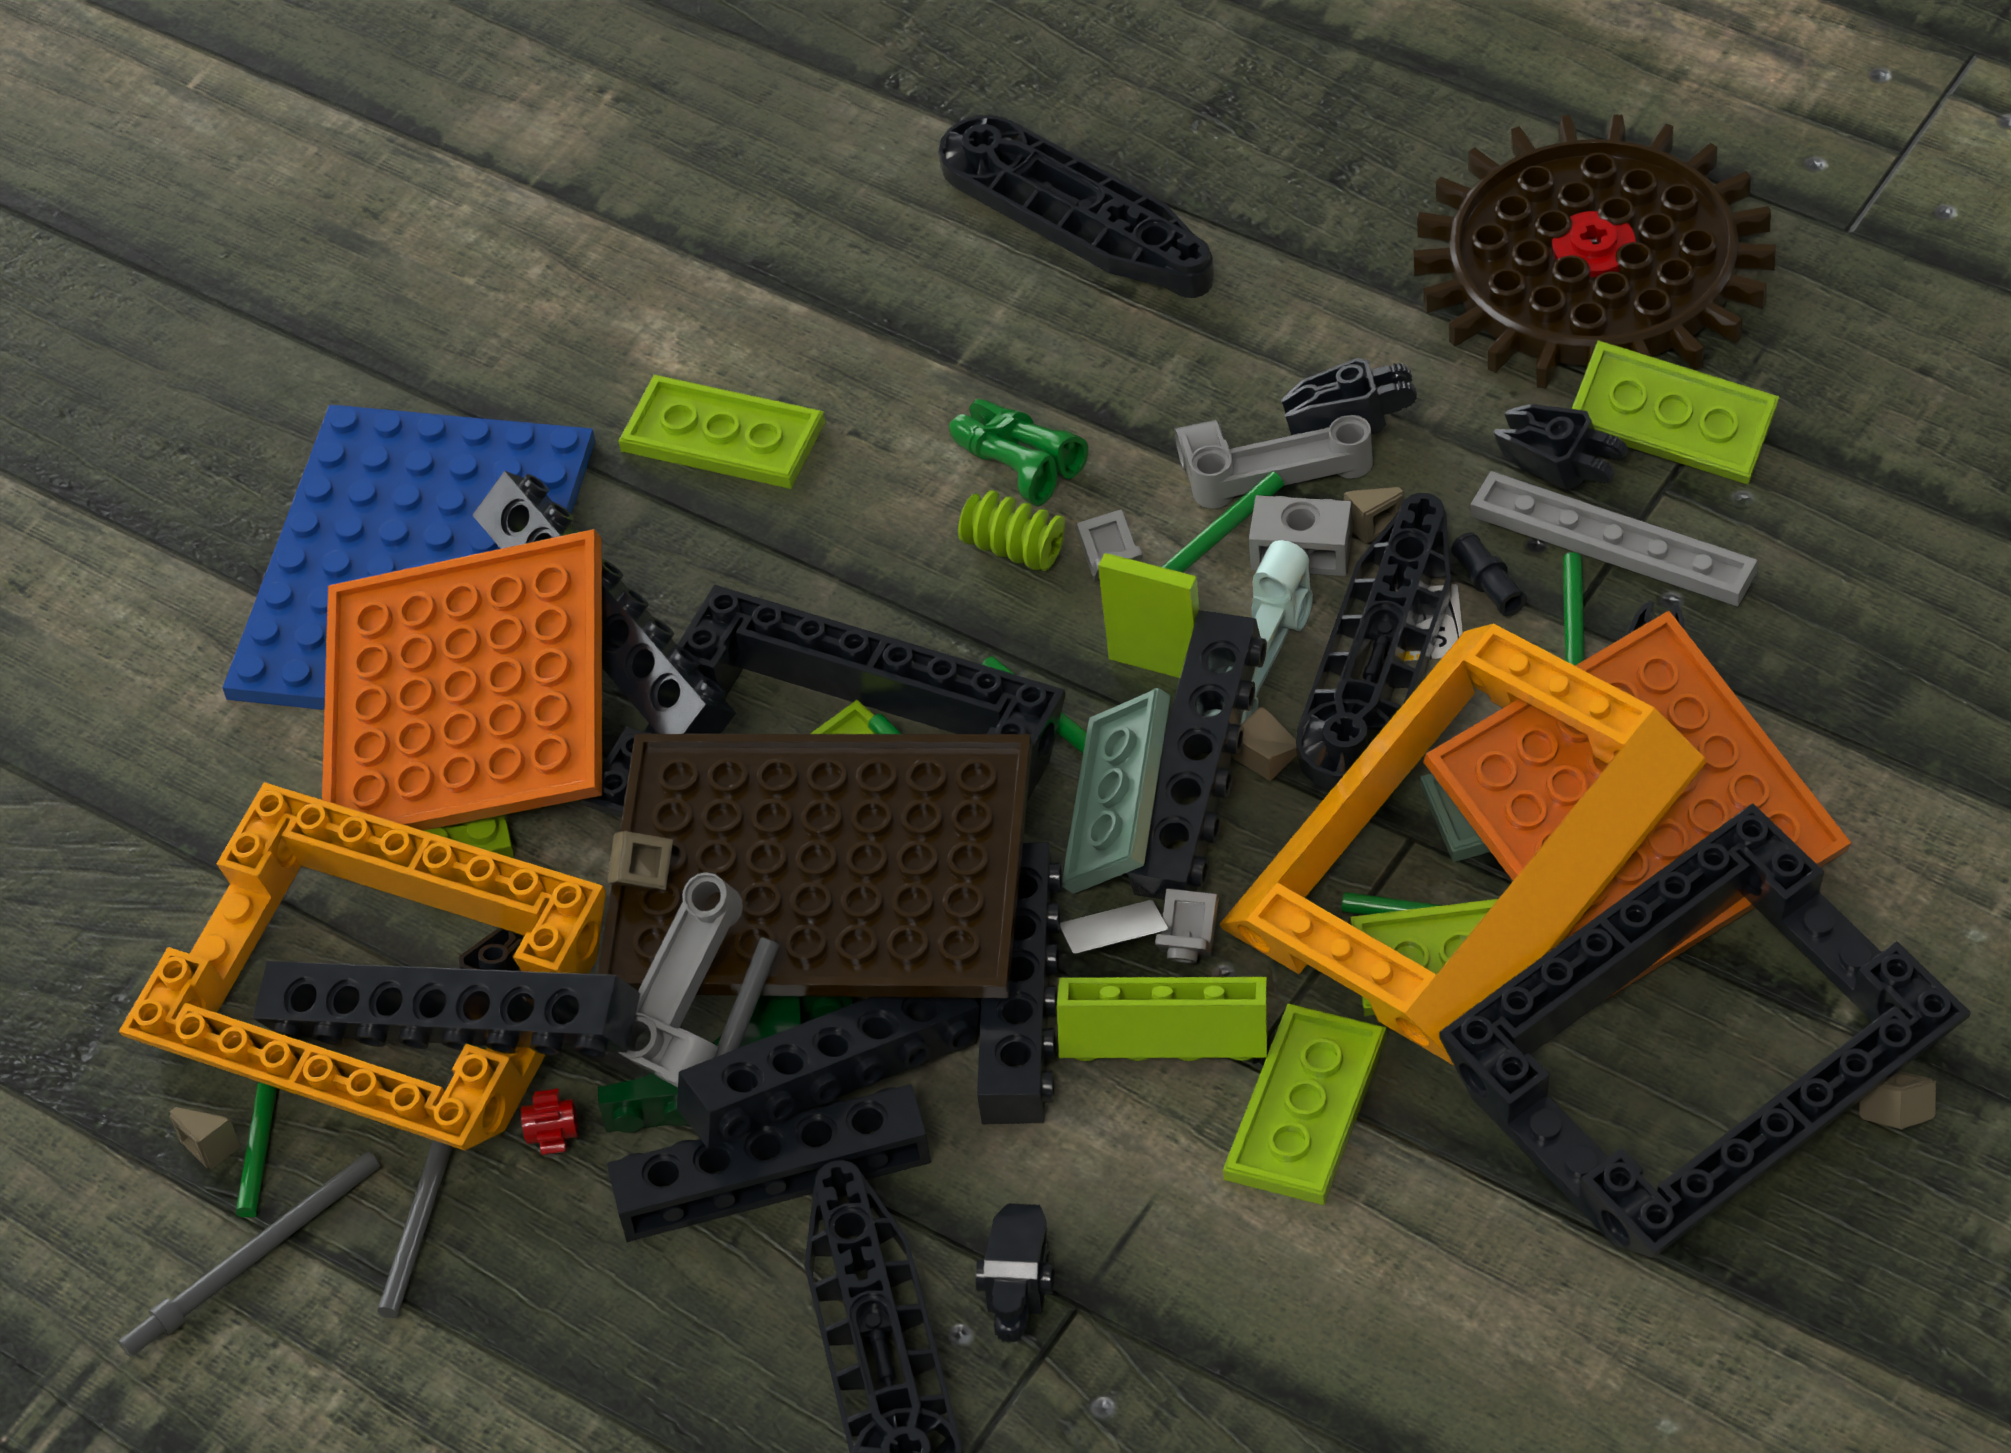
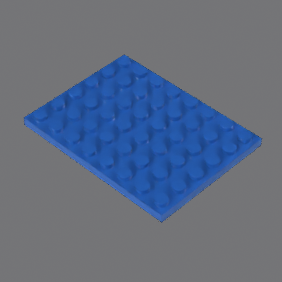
M329 404L222 687L226 700L324 710L328 585L501 549L472 515L504 471L523 478L526 474L535 476L549 488L547 496L572 514L596 442L593 429Z

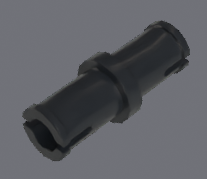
M1473 532L1459 536L1452 544L1451 553L1470 573V582L1477 591L1485 592L1503 616H1512L1524 607L1527 598L1525 593L1508 576L1506 564L1500 557L1492 556L1481 543L1480 538Z

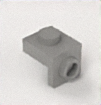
M1122 509L1076 524L1075 529L1094 581L1099 580L1098 564L1104 553L1141 562L1142 551L1140 546L1135 547Z
M1166 889L1163 920L1168 930L1162 931L1161 934H1156L1155 945L1161 952H1167V960L1193 964L1197 963L1198 956L1212 957L1219 902L1217 894Z

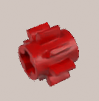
M559 1088L534 1092V1096H532L533 1105L521 1106L522 1128L526 1144L540 1143L541 1155L566 1152V1148H568L567 1139L579 1137L578 1117L574 1099L560 1101Z

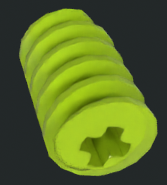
M990 490L982 500L978 493L971 495L967 499L959 519L958 536L964 544H975L983 551L991 550L998 557L1008 556L1012 562L1016 564L1025 563L1032 570L1041 569L1042 571H1047L1056 561L1062 548L1066 520L1064 516L1056 515L1049 523V513L1047 510L1039 509L1033 515V507L1027 502L1022 503L1016 510V500L1013 497H1005L1000 503L998 491Z

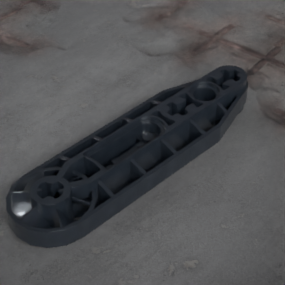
M978 115L963 119L951 126L940 139L938 150L940 167L944 178L951 185L1104 271L1163 286L1185 298L1203 296L1212 287L1214 266L1213 256L1208 244L1197 237L1165 203L1012 120L997 115Z
M1416 493L1407 497L1403 501L1399 512L1355 565L1297 728V760L1302 772L1316 785L1332 790L1365 751L1368 744L1375 739L1380 730L1385 727L1401 708V705L1390 701L1394 688H1408L1404 700L1405 703L1422 682L1451 597L1447 515L1442 501L1435 495ZM1374 564L1379 565L1376 578L1362 579ZM1445 577L1441 595L1428 590L1432 578ZM1355 598L1366 602L1362 615H1349ZM1434 614L1428 631L1416 627L1419 615ZM1342 635L1354 639L1349 652H1336ZM1375 640L1369 662L1365 667L1362 675L1364 680H1360L1359 676L1361 674L1371 642ZM1392 643L1378 684L1373 683L1379 674V667L1384 653L1387 651L1388 645ZM1407 651H1421L1416 668L1403 664ZM1329 671L1341 676L1336 689H1323Z
M845 1160L829 1162L819 1169L815 1177L804 1266L849 1453H963L908 1238L856 1165ZM847 1195L849 1203L839 1206L838 1197ZM870 1208L874 1209L879 1218L872 1217ZM820 1220H823L825 1230L818 1233ZM855 1235H858V1236H859V1237H856V1238H854V1239H845V1238L850 1237V1236H855ZM894 1238L905 1253L907 1260L884 1262L880 1244ZM815 1256L832 1257L836 1274L814 1283ZM865 1269L867 1279L858 1280L855 1271ZM912 1279L918 1304L895 1306L891 1288ZM843 1300L847 1318L825 1327L819 1302ZM923 1323L930 1349L906 1351L902 1332ZM892 1331L905 1384L893 1385L896 1376L894 1368L891 1366L885 1332ZM869 1337L878 1366L879 1380L885 1384L886 1388L874 1391L861 1338ZM854 1344L858 1363L836 1372L830 1346ZM935 1368L942 1394L918 1396L913 1377ZM865 1389L869 1409L847 1418L841 1391ZM947 1413L949 1422L940 1415ZM932 1430H936L946 1439L932 1452L930 1441L926 1435ZM851 1436H859L855 1446Z

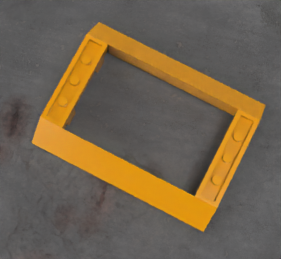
M1494 623L1464 631L1221 921L1220 926L1222 930L1297 974H1300L1308 964L1369 1000L1380 1023L1454 1066L1439 1038V1032L1563 941L1706 764L1705 757L1655 707ZM1473 687L1488 694L1491 702L1502 708L1521 699L1587 734L1594 757L1608 765L1442 969L1435 974L1305 899V897L1475 694Z
M264 782L216 863L230 883L229 887L190 954L167 947L121 1026L120 1034L123 1037L464 1151L505 1131L545 1054L525 1047H517L515 1053H502L488 1047L485 1050L465 1044L452 1068L454 1076L444 1091L440 1086L230 1018L217 1012L301 866L524 935L513 958L521 971L577 974H589L598 958L606 894L603 885Z

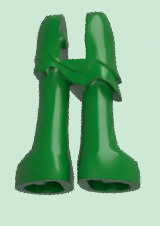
M976 399L969 406L971 417L959 414L949 423L950 436L960 447L981 459L999 461L1018 472L1017 488L1019 494L1025 501L1034 506L1045 504L1053 495L1057 483V474L1064 478L1072 479L1081 472L1089 453L1088 444L1084 438L1066 430H1053L1036 425L1027 413L1006 409L983 399ZM1019 442H1022L1035 450L1019 445Z

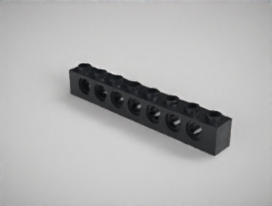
M504 471L472 515L501 549L581 532L571 523L574 519L571 513L561 505L553 502L547 496L549 488L541 480L530 474H526L523 478ZM602 559L603 670L658 734H721L736 715V712L724 699L726 695L724 689L712 679L705 677L698 670L700 665L698 659L689 651L679 647L672 640L674 632L661 620L652 617L646 610L649 605L648 602L639 593L626 587L621 581L623 573L615 565Z
M267 961L253 1019L273 1032L300 1040L301 1037H313L315 1040L333 1045L342 1044L343 1039H355L362 1044L375 1047L385 1046L386 1041H398L405 1046L417 1049H426L429 1043H442L448 1048L462 1051L465 1044H469L472 1046L484 1045L489 1049L502 1053H515L517 1047H525L541 1054L555 1056L560 1055L561 1049L575 1050L585 1056L602 1058L605 1057L606 1051H628L640 993L616 975Z

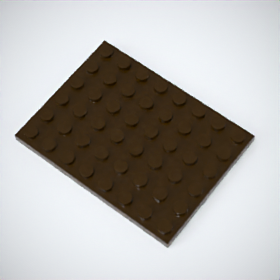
M635 734L620 832L627 831L673 839L666 890L611 885L598 974L616 975L638 991L683 902L682 894L685 885L697 874L707 872L717 875L739 893L743 909L737 922L729 927L696 995L738 996L759 940L763 937L780 944L760 996L1008 998L1032 755L1030 734ZM715 892L709 896L705 903V911H710L717 906L721 898L720 892Z

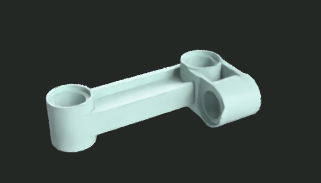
M1278 540L1271 543L1253 576L1252 617L1257 620L1261 638H1265L1267 641V650L1262 668L1255 667L1252 681L1255 682V698L1252 709L1250 711L1244 710L1240 725L1258 709V698L1256 696L1290 629L1301 631L1310 615L1313 593L1310 590L1309 558L1302 548L1289 541ZM1229 666L1226 672L1230 671L1233 667ZM1212 709L1205 712L1202 716L1212 717L1219 714L1222 710Z

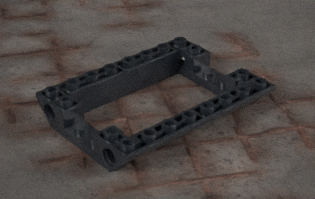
M715 584L677 644L698 659L700 662L698 670L705 677L712 679L726 692L724 699L742 670L745 669L850 702L858 700L863 706L955 734H1030L1032 755L1027 802L1050 762L1065 699V689ZM648 724L644 732L626 726L602 765V796L582 799L583 806L622 818L635 734H658L650 724Z
M1753 803L1439 1032V1038L1467 1091L1481 1109L1613 1245L1651 1258L1656 1257L1963 1023L1971 1014L1900 943L1896 941L1881 952L1820 893L1824 871ZM1745 897L1873 1023L1658 1185L1656 1191L1643 1177V1169L1622 1148L1608 1157L1547 1095L1550 1074L1531 1054Z

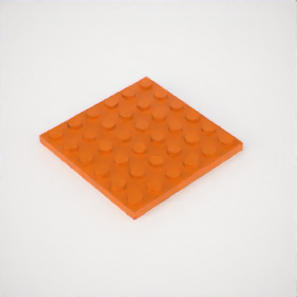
M594 529L328 585L322 800L424 831L602 796V538Z
M1670 611L1665 612L1575 665L1655 707L1705 757L1706 764L1563 941L1752 803L1820 868L1848 851L1851 845L1850 840ZM1521 699L1514 701L1426 753L1423 761L1512 881L1608 765L1594 757L1587 734ZM1745 897L1614 994L1755 907Z

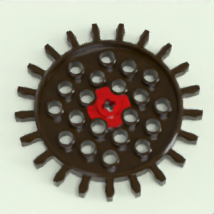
M1570 115L1561 116L1559 143L1535 148L1520 126L1511 129V149L1515 157L1500 166L1475 147L1468 151V171L1480 179L1473 189L1441 176L1436 181V201L1457 209L1458 212L1455 217L1419 212L1417 217L1418 238L1450 242V248L1413 250L1414 276L1451 273L1453 280L1423 288L1424 309L1428 314L1462 303L1468 312L1449 322V342L1456 347L1485 329L1497 339L1488 349V369L1495 373L1516 351H1520L1526 355L1538 358L1536 361L1537 387L1546 389L1555 374L1557 364L1586 366L1587 370L1598 340L1650 357L1662 354L1673 348L1694 370L1703 367L1704 347L1694 335L1704 327L1713 330L1734 343L1741 339L1742 318L1722 308L1727 299L1761 309L1766 304L1767 283L1736 275L1737 269L1775 271V244L1738 243L1739 237L1770 232L1771 211L1769 206L1732 212L1729 205L1750 196L1751 176L1745 171L1714 185L1706 175L1717 167V146L1710 143L1687 162H1684L1669 154L1673 147L1672 125L1665 123L1648 147L1625 142L1623 115H1613L1607 128V140H1577L1575 124Z

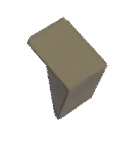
M1399 487L1354 490L1344 494V501H1351L1353 532L1364 544L1375 540L1399 512L1403 503V491Z
M1259 707L1241 724L1244 727L1242 748L1238 755L1232 754L1233 759L1271 781L1297 756L1296 740L1270 712L1263 707Z
M627 831L614 833L608 883L666 890L673 839Z
M1898 1071L1860 1100V1117L1866 1121L1898 1129L1932 1120L1936 1114V1081H1933L1932 1078Z
M179 1107L169 1111L170 1119L179 1141L206 1168L209 1167L212 1170L241 1147L232 1122L228 1118Z

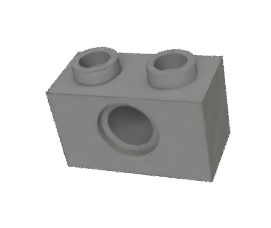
M1256 495L1249 533L1251 570L1257 571L1271 543L1283 540L1298 545L1306 552L1309 558V574L1346 576L1353 536L1351 501Z

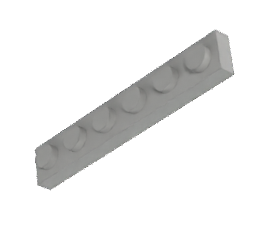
M1490 471L1470 504L1471 517L1737 607L1757 574V559Z

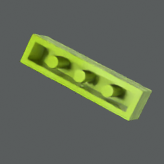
M1267 977L1059 978L1057 997L1059 1058H1075L1080 1061H1092L1097 1058H1127L1132 1061H1142L1148 1058H1179L1185 1061H1194L1200 1058H1231L1238 1061L1252 1058H1267Z

